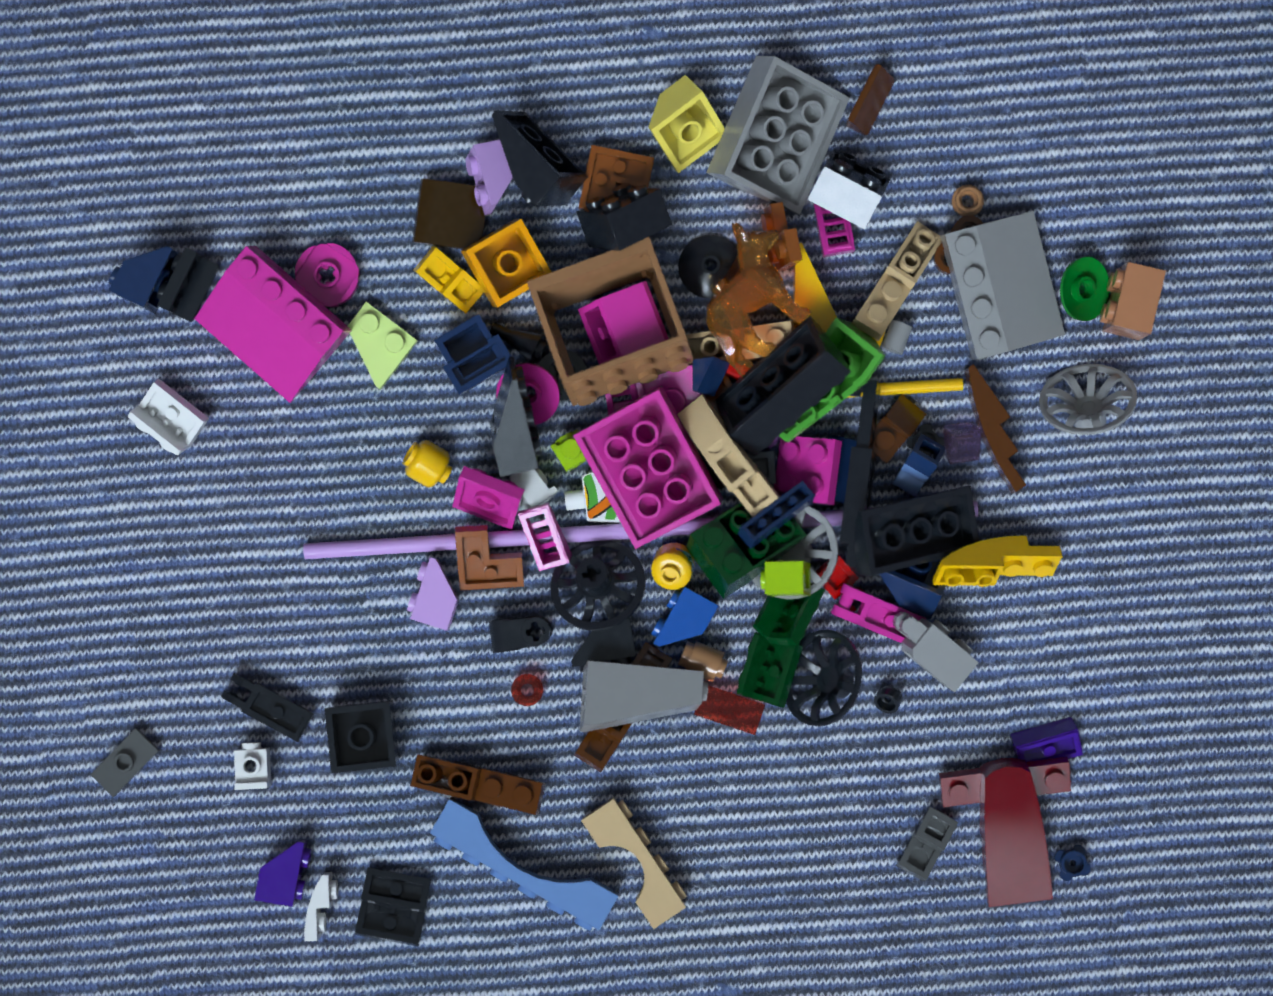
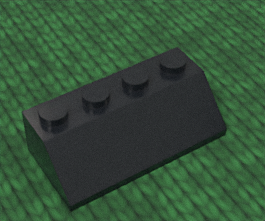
M809 316L715 401L729 436L752 455L756 456L763 449L769 447L782 432L793 426L806 411L817 405L822 397L831 389L841 384L846 376L851 373V370L841 351L818 323Z

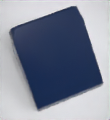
M716 357L693 359V391L709 397L715 396L728 369L729 362Z

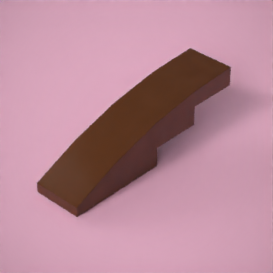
M973 364L965 370V377L975 420L994 466L1010 492L1016 493L1026 486V483L1008 459L1018 452V449L1000 425L1009 419L1010 416Z
M645 642L631 665L667 668L672 658ZM632 723L589 731L574 756L601 773Z

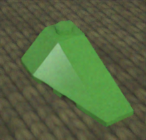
M835 318L826 331L827 336L843 354L851 373L846 376L841 384L835 386L823 396L817 405L811 407L798 418L793 426L787 428L779 435L785 442L789 443L867 383L886 356L877 342L868 334L852 325V322Z

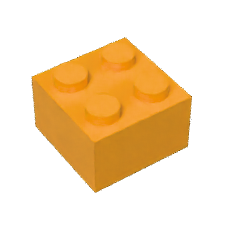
M514 219L461 250L492 307H500L529 290L527 281L551 273L522 219Z

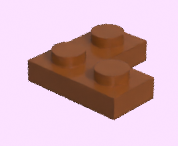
M591 145L586 169L588 178L583 183L579 209L586 207V202L592 198L604 196L605 198L613 194L612 189L616 185L630 183L631 186L646 185L649 188L654 157Z
M783 202L768 205L764 209V214L761 215L763 231L769 234L771 244L767 248L768 258L771 264H775L776 272L789 270L803 260L797 229H788ZM770 230H777L778 233H779V236H778V234H777L776 232L770 233V232H768V231H770Z
M488 525L455 527L460 590L524 587L522 552L490 554Z

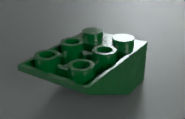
M739 503L691 533L686 548L724 599L757 577L761 570L765 569V562L777 561L807 537L794 517L750 549L738 535L740 527L753 517L743 504Z

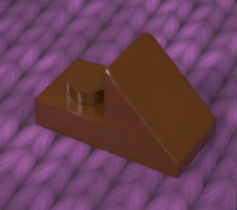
M903 394L900 395L876 425L873 450L877 457L885 464L888 463L927 415Z

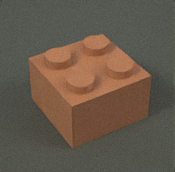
M1127 262L1117 268L1115 273L1111 272L1107 284V291L1111 292L1108 304H1103L1099 322L1104 323L1102 332L1141 340L1150 335L1166 271Z

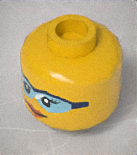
M667 543L656 551L651 565L652 577L662 588L678 590L690 581L695 567V560L685 545Z

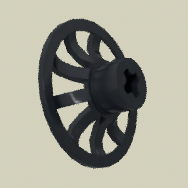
M611 540L590 541L579 544L571 549L570 564L576 569L575 578H560L567 564L555 567L550 585L554 607L563 619L577 628L588 631H601L613 628L631 617L643 599L646 585L643 566L638 557L629 548ZM601 547L619 551L609 563L601 561ZM593 548V558L580 562L575 557L577 554ZM625 557L632 562L635 568L634 571L629 573L613 572V570L620 566ZM637 580L635 596L619 589L614 585L615 582ZM558 587H578L575 594L569 600L561 603ZM609 593L629 603V606L617 616L607 597ZM583 597H586L585 612L582 620L572 616L568 610L575 607ZM595 599L600 600L608 620L591 622Z
M818 630L801 639L799 645L803 646L802 651L812 643L813 651L820 664L818 665L806 658L802 653L800 654L798 663L814 674L813 676H794L791 686L813 685V688L799 695L794 701L790 687L786 701L791 713L799 721L811 726H826L840 720L853 706L861 687L862 663L855 645L845 635L832 630ZM822 638L834 639L829 649V659L822 649ZM843 644L849 650L851 657L839 663L838 650ZM853 665L855 667V679L852 672L848 669ZM850 694L847 702L840 708L837 699H843ZM817 697L811 708V717L807 716L800 710L801 706L811 698ZM828 700V705L833 715L820 718V709Z

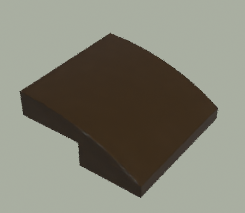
M421 179L412 242L463 250L482 239L485 215L482 206H478L475 199L474 188L476 186Z

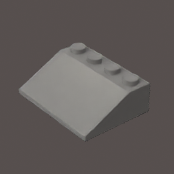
M756 56L706 173L772 204L783 202L784 209L801 214L850 97L776 56Z
M1034 211L940 235L972 360L1009 352L1065 335Z

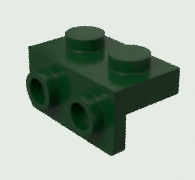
M820 588L811 596L789 600L768 595L753 624V628L774 645H799L814 612L819 607V602L825 590Z
M755 632L748 646V656L744 669L739 676L737 694L784 708L803 646L774 645L760 633Z

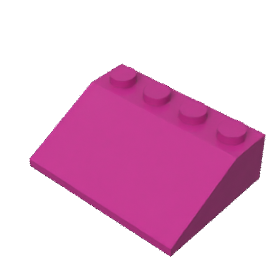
M246 246L225 271L195 317L198 323L289 403L297 397L352 331L257 246Z
M663 386L637 398L573 435L635 549L721 505L724 499L687 430L679 419Z

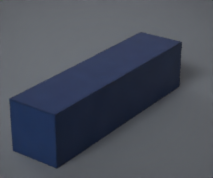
M801 481L743 524L739 529L738 535L750 549L812 504L815 494Z

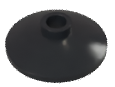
M703 235L697 237L686 245L680 255L678 264L680 279L684 286L694 295L712 299L739 252L730 241L721 236ZM707 260H714L717 267L713 271H708L704 267V263Z

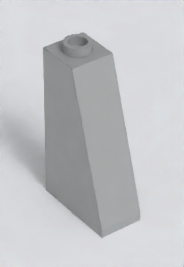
M587 661L583 668L579 732H589L695 711L702 704V701L707 700L708 682L703 681L704 671Z

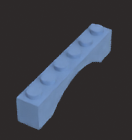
M453 797L448 800L430 834L435 836L433 841L447 850H451L453 846L462 851V858L475 866H479L481 862L491 868L490 874L505 883L508 879L520 885L518 887L520 892L533 899L536 895L548 901L546 906L558 914L563 915L564 911L576 917L574 922L588 931H591L593 927L600 930L619 896L618 892L592 877L555 879L538 875L521 867L507 857L494 843L483 824L480 813Z

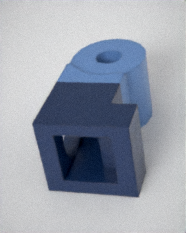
M921 433L892 484L915 497L924 482L928 480L937 468L946 447ZM927 447L931 449L935 457L932 458L926 455L919 448Z

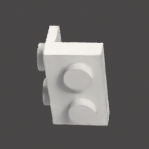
M160 379L152 384L139 406L128 414V418L135 422L138 429L149 433L160 442L162 448L175 455H179L191 447L209 420L206 415Z

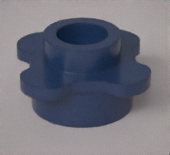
M1074 845L1070 850H1058L1055 853L1054 859L1059 863L1061 879L1070 881L1072 877L1087 876L1090 873L1091 866L1087 863L1084 856L1086 850L1083 846ZM1071 860H1075L1074 866L1070 865Z

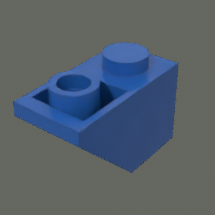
M686 587L683 588L682 592L675 590L667 604V607L672 610L666 621L659 618L651 633L652 636L656 637L653 644L660 647L702 635L718 605Z

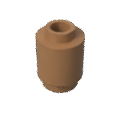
M687 641L678 665L685 667L684 670L704 671L703 679L713 682L715 676L720 679L722 678L728 660L723 659L725 652L698 641L695 644Z

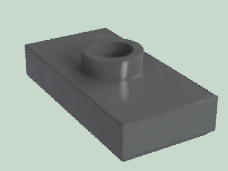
M135 728L90 775L112 797H115L160 749L138 728Z

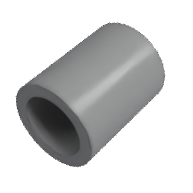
M892 320L881 347L887 351L902 355L912 327Z

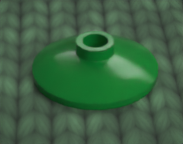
M1092 257L1077 258L1068 265L1063 273L1060 284L1061 302L1067 314L1075 320L1090 321L1100 315L1103 304L1108 302L1110 294L1107 291L1109 276L1103 264Z

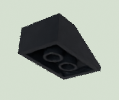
M495 110L492 118L514 183L522 191V197L533 206L566 205L588 176L526 112Z

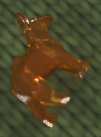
M736 222L732 223V229L737 241L739 271L729 281L726 277L722 278L711 289L715 295L706 307V324L711 334L720 344L727 362L743 377L754 365L742 354L743 348L764 358L776 348L773 342H764L757 336L747 313L754 312L772 303L794 323L798 322L800 324L811 312L807 307H800L790 297L780 273L767 257L768 251L779 239L778 231L746 232Z

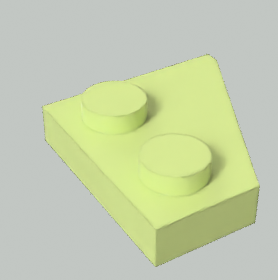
M365 302L348 325L352 330L350 335L375 386L381 390L418 341L368 302Z

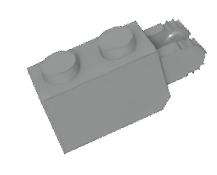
M901 611L894 615L893 626L906 637L902 641V651L943 686L955 693L979 663L970 655L973 649L959 638L956 642L950 639L947 635L951 631L936 619L933 623L924 618L918 621L915 617L910 616V614Z

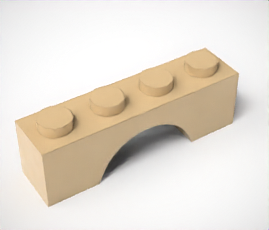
M613 797L584 816L581 821L599 848L606 846L622 847L633 853L640 861L644 871V883L635 902L652 928L655 929L686 908L683 899L687 895L678 881L671 883L665 874L669 868L660 854L653 856L647 847L651 841L642 827L635 829L629 818L633 814L624 800L617 802Z

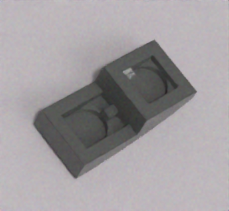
M929 807L907 843L896 866L923 882L926 881L940 853L944 851L958 822Z

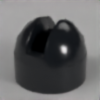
M892 685L881 687L874 698L875 706L880 711L888 714L895 713L902 702L900 690L893 688L894 686Z

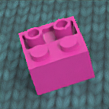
M646 281L601 297L578 309L599 365L669 340Z

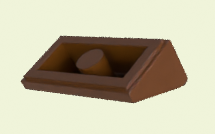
M877 64L874 66L846 122V127L866 136L869 134L894 84V78L881 65Z

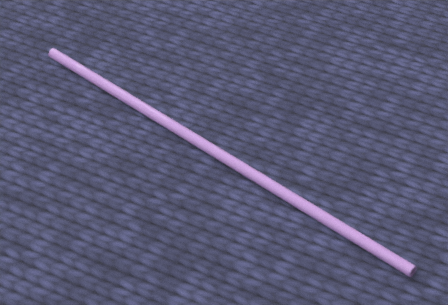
M973 501L975 517H978V503ZM843 510L819 511L829 521L831 526H842ZM806 513L802 528H813L821 525L814 517ZM715 518L692 519L660 537L690 535ZM622 524L560 527L567 543L629 539ZM549 528L534 529L535 533L549 530ZM524 530L488 532L489 548L529 545ZM455 534L304 543L303 545L304 559L456 550ZM552 536L539 539L540 543L554 540Z

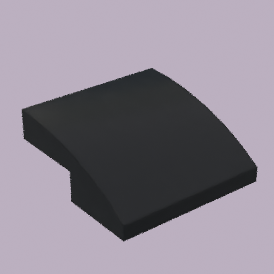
M368 867L355 935L419 947L431 879Z

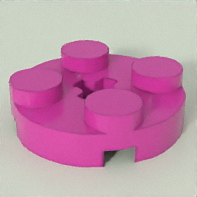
M326 243L308 248L301 254L295 266L296 281L325 307L335 308L347 302L354 295L359 285L360 270L355 258L348 250L338 244ZM330 267L334 268L333 275L336 277L333 282L327 281L325 284L321 283L322 276L319 274L320 270H328Z

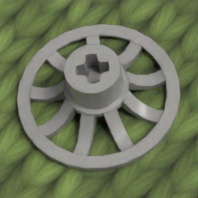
M1082 364L1066 368L1051 377L1041 390L1039 405L1045 420L1055 428L1070 434L1094 435L1118 427L1132 415L1137 404V389L1128 375L1116 368L1102 364ZM1088 372L1087 390L1083 393L1080 385L1072 375ZM1097 372L1111 375L1101 386L1098 393H1095ZM1061 380H1065L1071 388L1074 397L1061 389L1054 388V386ZM1121 381L1126 386L1127 390L1117 391L1107 397L1109 391L1117 382ZM1048 397H1057L1066 404H1056L1048 408ZM1120 399H1129L1125 411L1112 404ZM1059 412L1070 414L1065 424L1058 421L1053 415ZM1106 414H1113L1118 417L1111 423L1106 424Z
M808 506L796 515L795 520L802 528L807 513L814 517L821 525L807 534L805 539L776 562L805 561L810 563L812 558L829 559L827 568L821 577L811 567V580L814 582L811 585V594L822 588L833 574L839 550L836 534L829 521L819 511ZM826 532L830 542V551L813 549L812 542ZM758 575L752 581L765 592V589L761 588L760 576ZM774 596V597L789 600V599H800V598H803V597H806V596Z

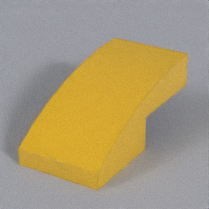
M435 246L428 251L413 269V271L465 314L484 293L480 284Z

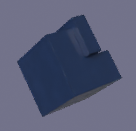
M479 314L434 340L448 363L443 366V369L459 395L464 394L504 370L508 358L512 357L499 334L492 337Z

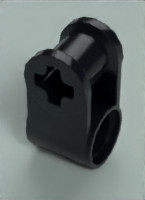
M543 616L512 617L488 621L493 653L539 646L548 641L552 635L551 623ZM534 622H537L539 627H544L545 632L540 635V639H536L535 634H529V629L534 627Z

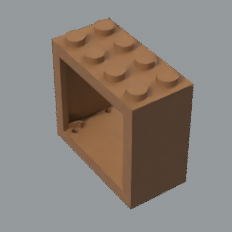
M649 237L621 251L611 250L527 281L562 384L573 406L578 404L580 406L589 405L595 402L597 397L608 393L611 395L619 394L628 388L627 386L638 382H652L660 374L668 371L679 372L687 368L690 363H693V356ZM646 277L650 279L672 339L575 374L554 316L555 311Z

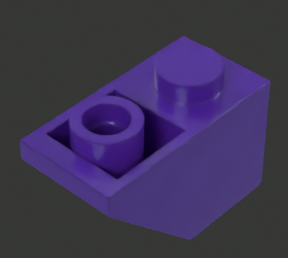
M301 839L260 868L254 900L293 907L297 903V899H303L306 881L301 880L303 867H309L312 849L307 848L308 840Z

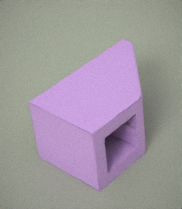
M500 140L473 145L465 160L467 172L470 176L474 177L476 184L474 188L476 202L478 206H482L484 215L492 213L513 178Z
M430 557L428 563L422 562L417 580L422 581L418 594L412 593L407 611L412 612L410 617L412 620L449 631L459 599L439 560Z

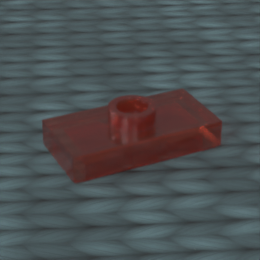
M708 685L707 700L702 701L699 708L695 710L694 715L755 735L765 704Z

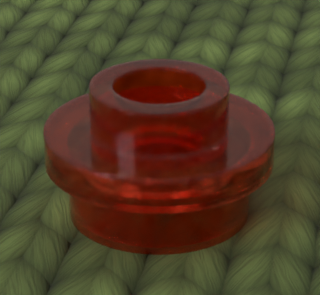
M520 675L512 684V697L520 705L532 706L542 698L543 684L535 675ZM524 684H531L533 686L534 692L532 695H523L521 688Z

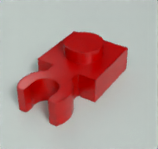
M838 555L834 572L823 588L836 600L842 594L840 590L843 583L853 586L859 578ZM829 560L815 571L820 577L826 570ZM851 605L849 610L855 612L856 608Z

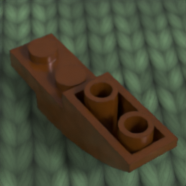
M417 754L410 786L539 815L546 783L502 771Z

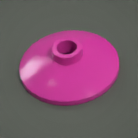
M530 363L518 364L516 367L522 366L526 387L531 386L535 389L536 394L529 395L535 425L547 421L557 410L560 401L558 383L549 371L539 365ZM503 375L501 376V378H500V380H499V382H498V384H497V388H496V398H497L498 393H499V389H500V386H501V382H502V379H503Z

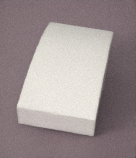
M325 872L313 891L306 914L304 941H318L321 937V932H326V913H320V908H330L333 905V899H338V880H332V872Z

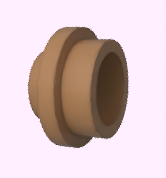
M963 185L954 192L951 203L958 215L963 217L967 215L975 216L983 207L984 197L977 187ZM964 196L972 198L973 205L971 207H965L962 204Z

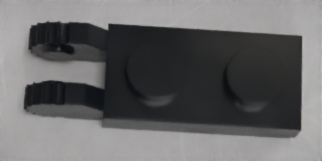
M234 673L231 680L235 684L252 691L249 698L245 701L238 697L237 694L225 690L221 697L241 708V712L299 742L315 713L260 683L255 684L253 681Z

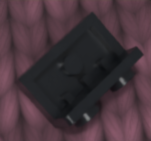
M185 247L183 253L178 252L172 262L171 270H173L169 282L164 281L157 293L159 302L157 305L172 314L193 322L219 270V265Z

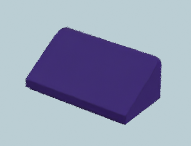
M1071 717L1011 734L1016 758L1026 760V762L1060 757L1070 759L1083 755L1078 728Z

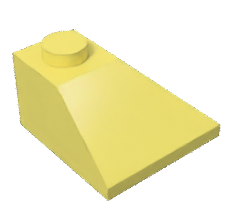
M686 75L659 95L648 127L677 173H680L717 145L725 130L703 91Z

